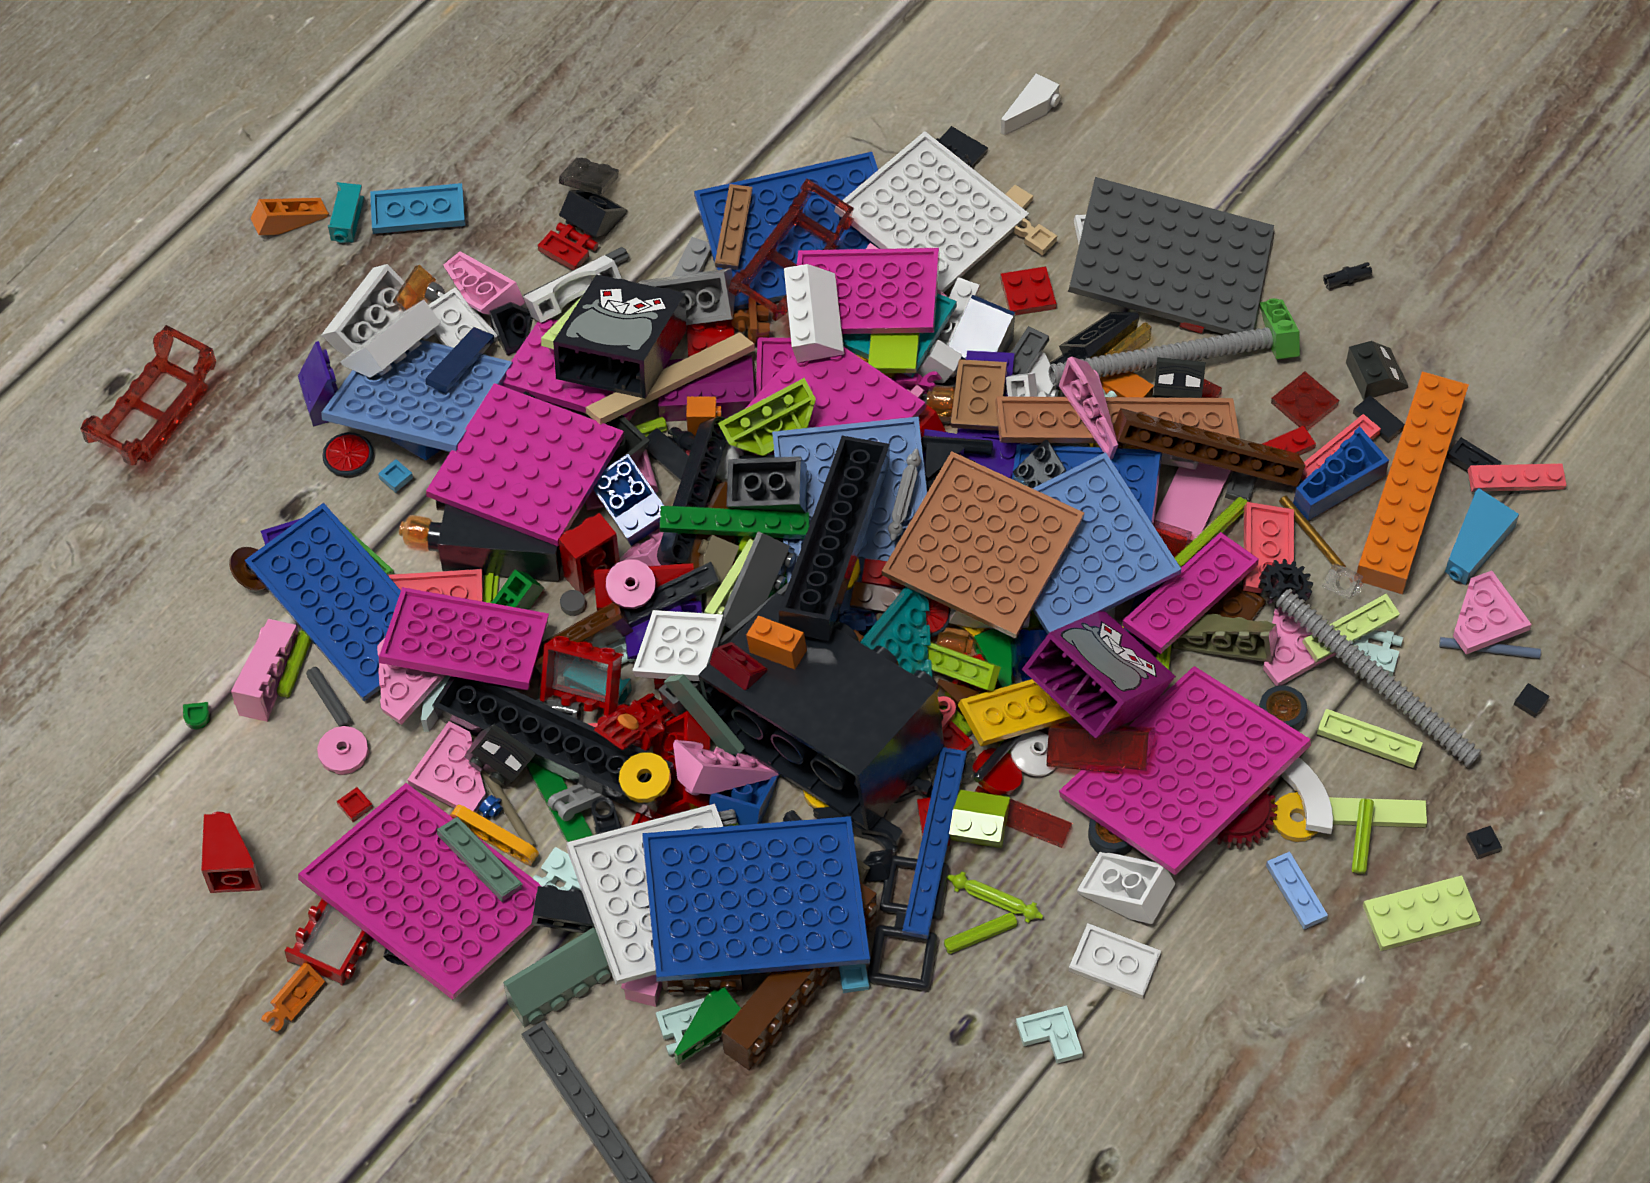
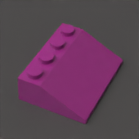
M744 355L658 397L659 416L663 417L666 422L687 421V396L716 397L717 406H721V417L729 418L744 410L754 399L752 355ZM684 359L669 360L664 369Z

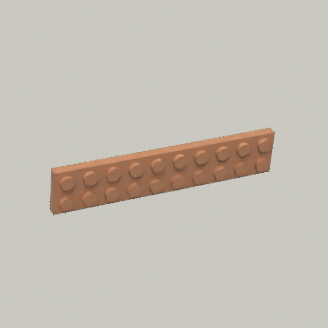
M996 397L995 406L1000 443H1042L1046 439L1050 443H1097L1067 397ZM1105 397L1113 426L1120 408L1240 439L1233 398Z

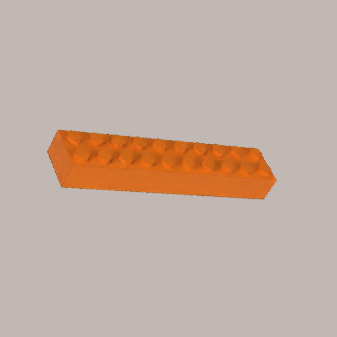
M1422 371L1358 565L1355 581L1403 594L1469 384Z

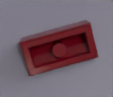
M732 642L714 648L710 664L743 690L750 688L768 670Z

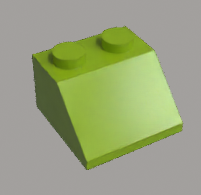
M959 790L949 830L951 840L1002 848L1011 798Z

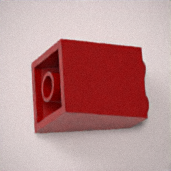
M217 811L212 814H204L201 871L209 892L262 890V885L254 862L230 813Z

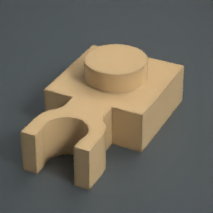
M1025 218L1022 219L1021 226L1025 227L1024 229L1019 228L1017 225L1014 227L1016 235L1025 237L1024 244L1042 256L1057 242L1056 234L1040 224L1035 228L1032 227L1031 223Z

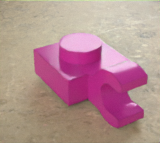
M936 371L929 372L924 377L919 373H915L913 378L898 373L896 383L910 391L918 385L924 390L923 394H927L928 390L931 392L938 390L936 384L932 382L941 380L942 377Z

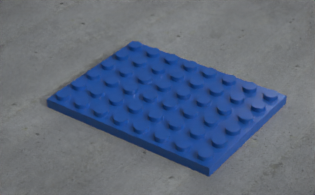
M873 152L694 191V197L715 264L729 185L749 186L753 189L738 270L731 269L735 288L734 311L749 308V298H756V305L787 299L784 268L797 266L799 250L866 249L870 243L876 246L834 212L837 204L878 171ZM716 267V270L726 269V268Z
M851 816L642 833L657 982L869 964L870 955Z

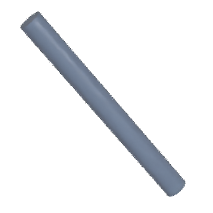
M1440 637L1439 647L1462 649L1454 638ZM1496 643L1477 650L1479 652L1540 659L1541 649Z

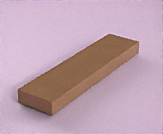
M729 185L715 267L731 268L733 270H738L753 191L752 187Z

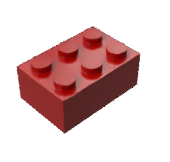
M600 513L593 517H588L581 525L573 530H567L558 538L564 577L575 590L583 595L595 588L594 570L611 569L620 562L617 533Z

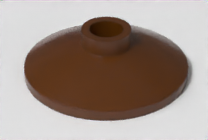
M253 547L238 548L233 552L229 560V567L233 577L247 589L254 591L267 589L245 563V559L258 551V549Z

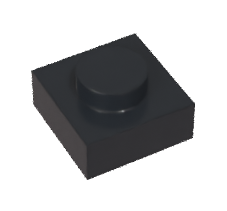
M1491 825L1467 833L1466 839L1477 860L1498 853L1502 849Z

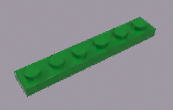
M661 506L660 532L756 537L759 531L772 538L805 539L809 528V513L681 506Z

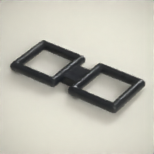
M893 855L889 878L885 879L883 883L880 910L896 914L895 926L878 925L876 927L868 971V981L871 983L918 990H928L930 987L938 936L934 932H929L928 939L903 935L902 930L908 905L891 902L897 866L916 869L918 860L916 858ZM944 863L932 919H939L942 914L949 871L947 863ZM885 936L926 942L920 979L879 973Z

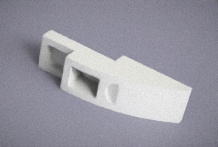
M957 278L949 296L950 299L957 301V307L936 341L940 340L949 345L971 296L978 295L980 290L979 284Z

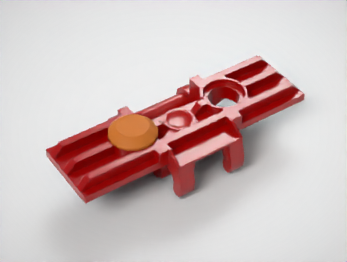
M649 693L637 701L633 700L630 707L626 704H621L610 715L600 717L594 731L622 750L640 740L642 743L641 749L648 751L651 744L656 746L661 742L665 730L663 724L675 715L664 706L662 699L658 700L655 698V694Z

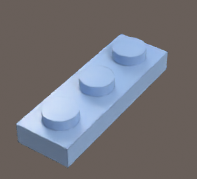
M1290 851L1267 861V869L1303 929L1327 920L1328 914Z

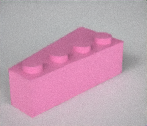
M268 619L265 626L261 628L259 637L231 690L234 705H236L239 716L268 722L278 696L277 687L299 633L297 625Z

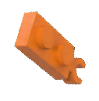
M303 963L270 1002L275 1008L272 1011L266 1012L261 1020L268 1023L271 1018H274L275 1023L270 1029L278 1032L284 1025V1018L292 1021L323 985L325 980L309 964Z

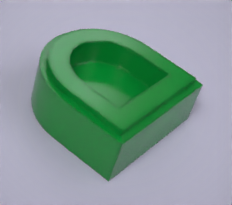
M208 702L183 704V718L189 728L201 729L208 724L210 719Z

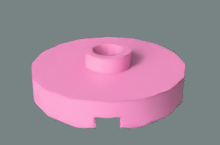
M627 559L618 562L610 569L606 577V590L609 598L624 609L643 607L655 593L656 580L652 570L645 563L638 560ZM628 580L635 581V585L629 587L626 585V582Z
M348 726L335 727L326 732L320 739L317 747L319 761L323 767L340 775L353 773L360 769L369 753L368 743L362 732ZM342 746L346 747L344 750H338Z

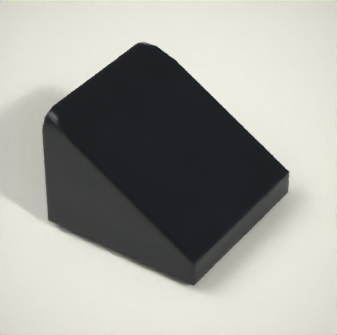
M892 849L869 853L863 861L864 864L870 867L865 877L867 881L871 882L889 878L894 853Z

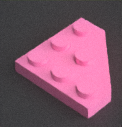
M1491 570L1470 579L1453 637L1465 654H1469L1527 632L1532 624Z
M1281 606L1275 609L1272 621L1277 626L1278 635L1272 662L1264 661L1263 670L1276 686L1287 683L1336 655L1334 652L1315 662L1302 643L1304 638L1312 633H1307V628L1305 627L1301 628V623L1294 622L1295 618H1290L1288 612L1284 613Z
M385 638L377 646L378 656L381 652ZM379 663L380 703L383 713L402 725L446 675Z
M448 721L407 781L412 787L453 808L459 804L476 813L486 799V793L480 771L473 768L469 764V760L464 757L473 743L470 732Z

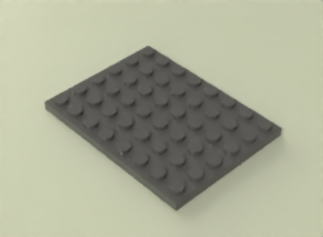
M1095 177L1068 292L1177 322L1201 326L1204 329L1229 335L1230 333H1242L1243 331L1249 332L1254 330L1274 225Z

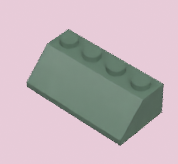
M593 927L505 980L503 984L507 1002L525 1028L530 1024H537L549 1012L560 1010L572 998L583 996L595 984L606 982L612 973L597 932Z

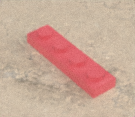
M1362 414L1304 462L1306 466L1301 479L1304 481L1316 468L1318 469L1328 456L1333 455L1340 448V445L1354 434V431L1359 426L1371 440L1380 434L1381 428Z
M1562 463L1471 465L1467 469L1471 492H1476L1478 488L1483 491L1563 490L1567 486Z

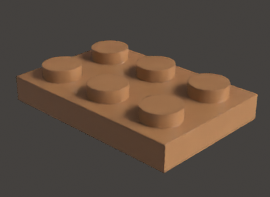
M959 359L951 428L999 431L995 400L997 396H1004L1007 362Z

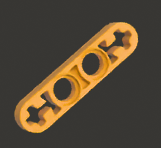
M458 804L450 814L452 818L458 817L477 837L526 865H532L539 856V852L531 844L463 805Z

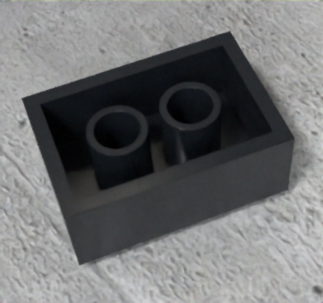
M801 456L728 459L727 508L806 513V463Z

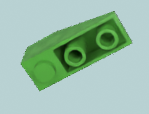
M1273 298L1259 302L1264 325L1272 333L1273 344L1271 350L1275 358L1283 359L1300 356L1299 329L1284 301Z

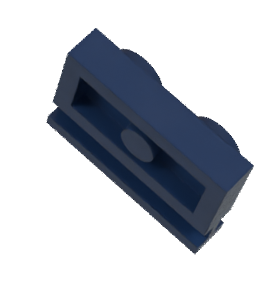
M858 609L844 610V614L839 616V622L848 625L853 631L866 630V626H874L877 622L874 612H870V616H864L863 612L858 613Z

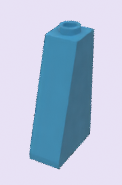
M1478 488L1448 559L1445 572L1453 580L1466 585L1516 527L1519 514Z

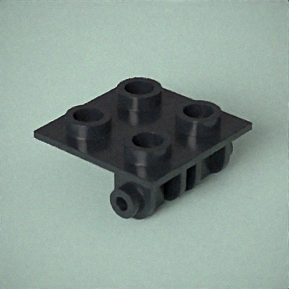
M953 126L940 139H936L970 167L988 150V147Z
M1046 439L1013 471V474L1019 483L1034 488L1065 473L1067 470L1050 442Z

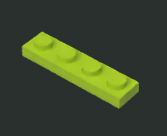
M931 642L930 646H927L928 660H931L932 670L980 688L994 691L1001 669L1000 666Z

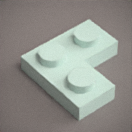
M1067 1006L1016 1018V1025L1023 1046L1049 1040L1057 1064L1082 1057L1083 1052Z

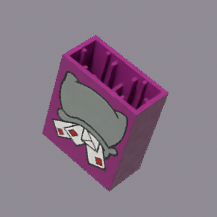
M1097 611L1051 631L1022 668L1031 679L1094 738H1098L1138 718L1159 699L1176 677L1105 611Z

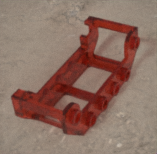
M806 179L800 188L802 190L797 198H794L790 209L746 268L742 269L740 273L737 272L732 278L728 290L735 296L742 292L772 311V319L774 321L785 316L788 312L787 295L776 305L751 289L749 285L769 260L783 268L797 266V264L776 251V248L794 225H799L827 243L823 250H837L838 246L836 244L844 230L849 229L854 221V218H852L854 208L809 179ZM812 192L817 193L846 212L841 218L835 233L803 213V209Z
M165 325L153 338L156 356L145 365L139 377L131 382L125 394L117 399L111 411L105 414L102 419L96 415L86 418L80 428L85 442L92 443L98 441L120 453L123 461L131 466L137 465L138 460L146 463L154 458L206 394L209 384L204 382L206 374L210 370H214L216 365L213 348L168 325ZM173 337L200 350L198 352V362L193 367L194 374L168 361L174 341ZM163 373L187 384L165 412L141 401L143 395ZM131 410H138L157 420L142 440L135 438L133 442L126 440L123 444L111 437V434Z

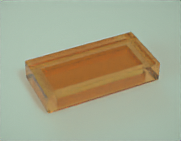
M416 265L392 302L403 312L425 298L428 286L431 282H435L436 279L421 265Z

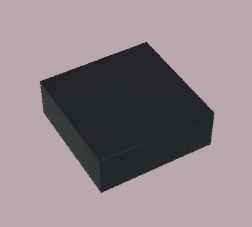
M1528 683L1516 698L1514 705L1536 718L1550 696Z

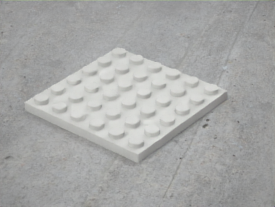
M925 131L837 204L834 210L835 213L880 249L939 248L937 289L942 293L953 285L958 277H962L1011 234L1016 225L1020 226L1022 219H1027L1029 215L1027 211Z
M715 804L567 842V852L616 985L656 974L642 833L723 827Z

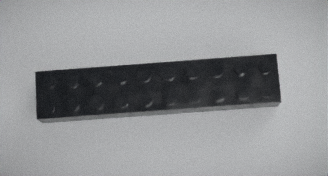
M841 436L779 608L780 624L804 632L806 637L830 640L889 468L890 444Z
M451 676L432 704L440 720L447 723L450 721L469 731L474 736H478L481 731L495 724L536 753L530 762L650 818H653L677 779L673 763L665 760L671 773V783L666 793L654 798L655 800L649 803H639L629 799L623 792L619 782L620 770L630 757L639 753L650 752L633 744L622 750L594 731L595 727L503 685ZM644 773L639 777L638 781L642 783L648 782L652 775Z

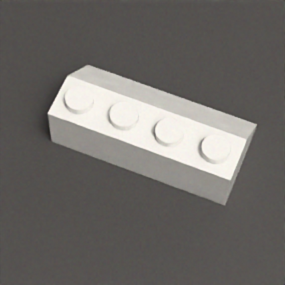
M388 264L374 267L321 335L338 352L348 356L396 316L411 308L419 296Z
M809 264L784 268L791 344L797 363L843 355L844 347L835 273Z
M422 300L396 316L344 358L341 364L367 377H372L377 373L382 376L392 368L390 364L393 361L396 364L407 356L405 351L409 350L411 352L420 346L421 342L419 340L421 338L426 340L436 332L433 328L441 322L425 300Z

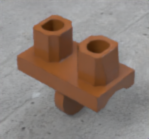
M749 298L747 313L739 310L733 315L731 324L739 332H744L747 329L748 339L755 345L756 338H769L770 324L757 322L768 321L769 308L768 305H756V298Z

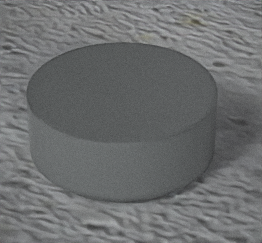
M569 590L563 593L560 598L562 611L571 616L580 614L585 608L583 594L577 590Z

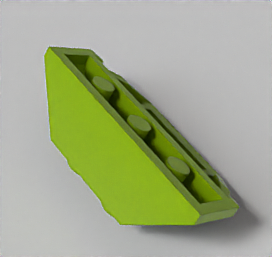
M805 378L718 424L730 446L765 456L774 451L772 432L808 428L816 398Z

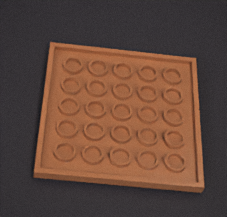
M951 451L882 569V575L1011 637L1017 638L1081 524L1084 512Z

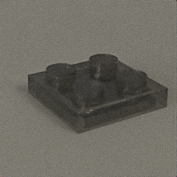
M576 157L560 174L559 184L602 196L618 178L619 169L612 168L608 164L591 162L587 158Z

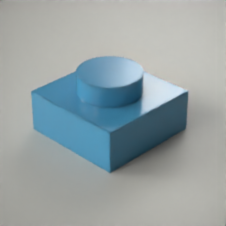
M397 459L378 473L379 479L395 493L413 479L412 472Z

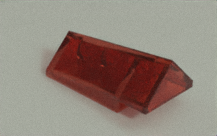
M1056 724L1049 727L1046 765L1047 767L1122 774L1123 768L1147 771L1156 730L1155 727L1120 726L1098 738H1094L1081 724Z

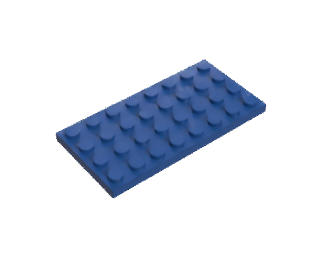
M323 502L245 559V563L359 697L366 701L381 689L379 686L377 646L386 637L401 590Z

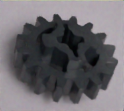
M1283 559L1281 564L1274 560L1272 565H1266L1259 577L1258 588L1263 589L1260 595L1261 597L1268 596L1267 604L1276 603L1287 589L1293 590L1292 594H1297L1299 596L1298 599H1303L1305 601L1304 604H1306L1313 592L1311 590L1313 582L1308 581L1311 575L1310 573H1303L1304 566L1297 568L1296 561H1293L1290 565L1286 559Z

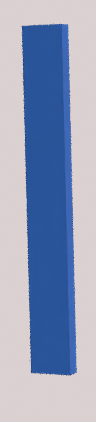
M943 747L940 752L903 925V935L925 939L929 937L950 837L949 830L953 808L960 789L967 751Z

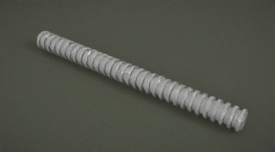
M1264 327L1263 329L1259 328L1249 332L1230 333L1229 335L1224 334L1222 336L1196 339L1195 341L1177 342L1175 344L1162 345L1161 347H1148L1147 350L1142 348L1140 351L1136 349L1133 352H1120L1119 354H1107L1106 356L1101 355L1099 358L1093 357L1092 359L1080 360L1088 362L1100 378L1107 375L1113 376L1115 373L1121 374L1122 372L1147 370L1149 367L1153 369L1157 366V357L1196 361L1197 359L1222 357L1224 354L1228 356L1231 353L1237 354L1238 352L1243 353L1245 351L1250 352L1251 350L1271 348L1273 337L1270 329ZM1066 362L1064 364L1050 365L1049 378L1053 385L1059 384Z
M1287 589L1276 602L1278 608L1281 606L1284 613L1288 612L1290 618H1295L1294 622L1301 623V628H1307V633L1311 632L1312 637H1317L1319 643L1323 642L1325 648L1329 647L1332 654L1335 652L1338 659L1341 657L1344 664L1347 662L1350 669L1354 668L1356 674L1360 673V678H1366V683L1373 684V689H1379V694L1386 695V700L1390 699L1391 704H1396L1398 710L1402 709L1404 715L1408 714L1410 720L1414 719L1417 726L1420 724L1423 731L1426 729L1429 736L1433 735L1435 741L1439 740L1441 746L1445 745L1448 752H1453L1452 756H1458V761L1465 762V767L1470 766L1481 754V749H1475L1474 743L1470 744L1468 743V738H1462V733L1458 734L1455 727L1453 729L1449 727V722L1445 723L1444 718H1439L1437 712L1433 713L1431 707L1427 708L1424 701L1421 703L1418 696L1415 698L1412 691L1408 692L1406 686L1402 687L1400 681L1396 682L1394 676L1390 677L1388 671L1384 672L1381 665H1376L1377 661H1371V656L1364 655V650H1358V645L1354 646L1352 644L1353 641H1348L1346 635L1342 636L1339 629L1336 631L1333 624L1330 626L1327 619L1323 620L1321 614L1317 615L1315 609L1311 610L1309 604L1305 605L1303 599L1299 600L1297 594L1293 595V590Z

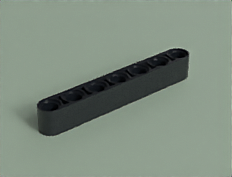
M717 416L699 425L673 506L705 508L727 441L718 424L725 420L724 417ZM664 532L657 551L659 563L661 565H675L687 561L696 534Z

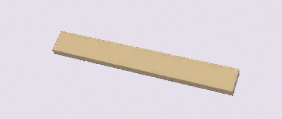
M737 333L663 369L646 399L615 392L587 406L586 414L600 425L605 424L754 351V343L742 333Z

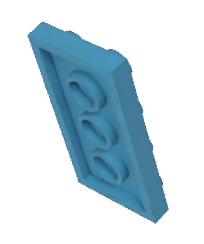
M462 183L370 191L373 234L465 226Z

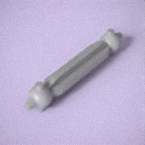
M915 449L906 459L908 466L903 470L891 515L893 522L888 526L891 541H894L903 531L901 524L906 519L918 475L917 467L921 464L918 449Z

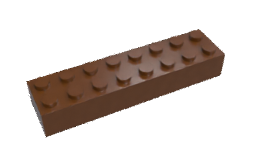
M860 882L865 926L870 929L878 917L877 893ZM834 967L771 972L722 1031L724 1053L747 1070H750L754 1064H760L766 1055V1049L771 1044L775 1045L782 1035L781 1031L786 1025L790 1026L793 1024L798 1016V1010L803 1005L807 1006L814 997L813 992L818 986L822 987L825 985Z

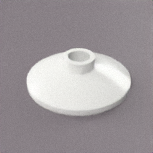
M1037 730L1023 734L1010 748L1014 764L1022 772L1032 776L1050 774L1055 770L1060 760L1059 748L1055 741L1047 734Z

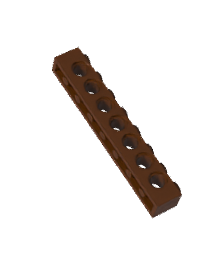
M1120 408L1113 426L1118 442L1295 487L1298 486L1306 466L1298 453Z

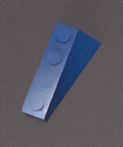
M1359 426L1354 431V434L1348 440L1346 439L1333 455L1328 456L1324 463L1318 469L1316 468L1296 488L1293 504L1309 521L1386 476L1389 459Z

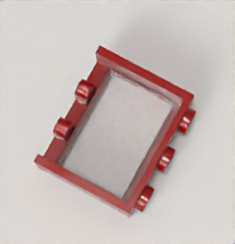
M565 636L554 637L544 644L540 701L545 702L554 695L561 697V705L570 706L575 701L584 703L583 710L586 712H592L601 707L604 708V715H610L619 706L621 663L624 654L617 653L612 648L594 647L588 642L570 641Z
M321 899L317 907L312 905L309 909V921L305 928H298L295 935L297 942L293 949L286 947L287 962L300 966L303 963H307L318 974L343 986L346 979L352 978L356 970L355 964L358 958L365 955L371 936L324 899Z

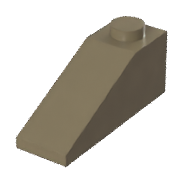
M714 535L708 537L707 540L703 539L698 549V553L701 554L699 567L712 562L722 584L732 567L739 546ZM720 586L701 594L703 613Z

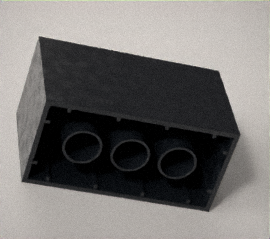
M776 592L730 641L768 669L767 672L750 688L743 690L709 663L698 675L703 697L744 745L743 752L757 759L760 763L774 770L846 817L851 816L852 821L869 831L945 746L942 730L943 714L939 708L937 694L939 686L929 674L922 670H916L911 674L901 668L896 657L886 648L876 646L872 650L859 642L856 633L842 622L835 623L829 641L804 636L807 651L796 669L750 653L746 634L756 618L761 616L779 623V608L784 596Z

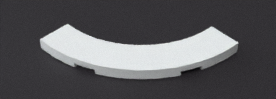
M1297 758L1282 773L1281 777L1301 797L1306 819L1305 830L1331 834L1333 815L1329 796L1313 770L1302 759Z

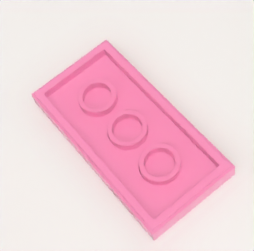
M1201 462L1198 463L1196 470L1179 467L1154 519L1153 526L1156 531L1190 544L1205 529L1231 470Z

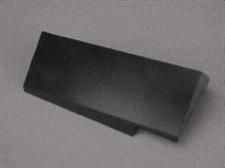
M1110 312L1059 345L1062 355L1051 361L1050 365L1064 364L1070 357L1085 360L1086 358H1099L1101 355H1113L1135 338L1139 321L1138 312Z

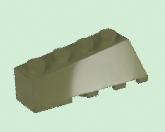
M1204 614L1173 642V648L1272 662L1278 638L1277 626L1268 621L1258 622L1246 620L1242 617L1229 618L1218 614Z

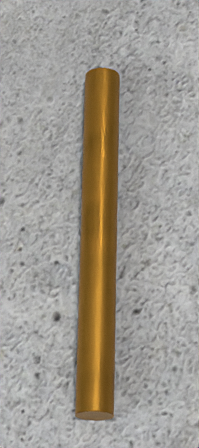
M1287 495L1283 496L1279 500L1284 508L1294 509V520L1338 572L1344 570L1346 565Z

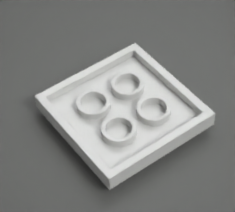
M653 610L633 668L635 677L667 679L669 676L684 674L689 681H700L698 675L710 663L713 650L718 646L726 621L724 615Z

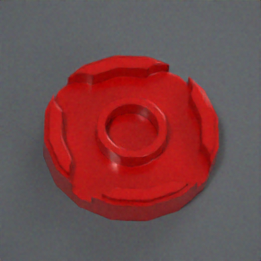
M995 748L986 749L976 757L973 764V772L975 770L976 773L996 750ZM1006 753L984 780L978 783L986 791L994 795H1010L1021 784L1022 771L1014 764L1011 755Z

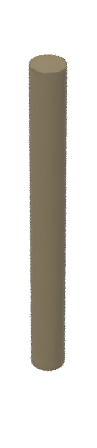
M483 770L480 771L496 798H501L500 805L503 807L504 813L519 837L533 847H536V843L500 785L489 778L490 774Z

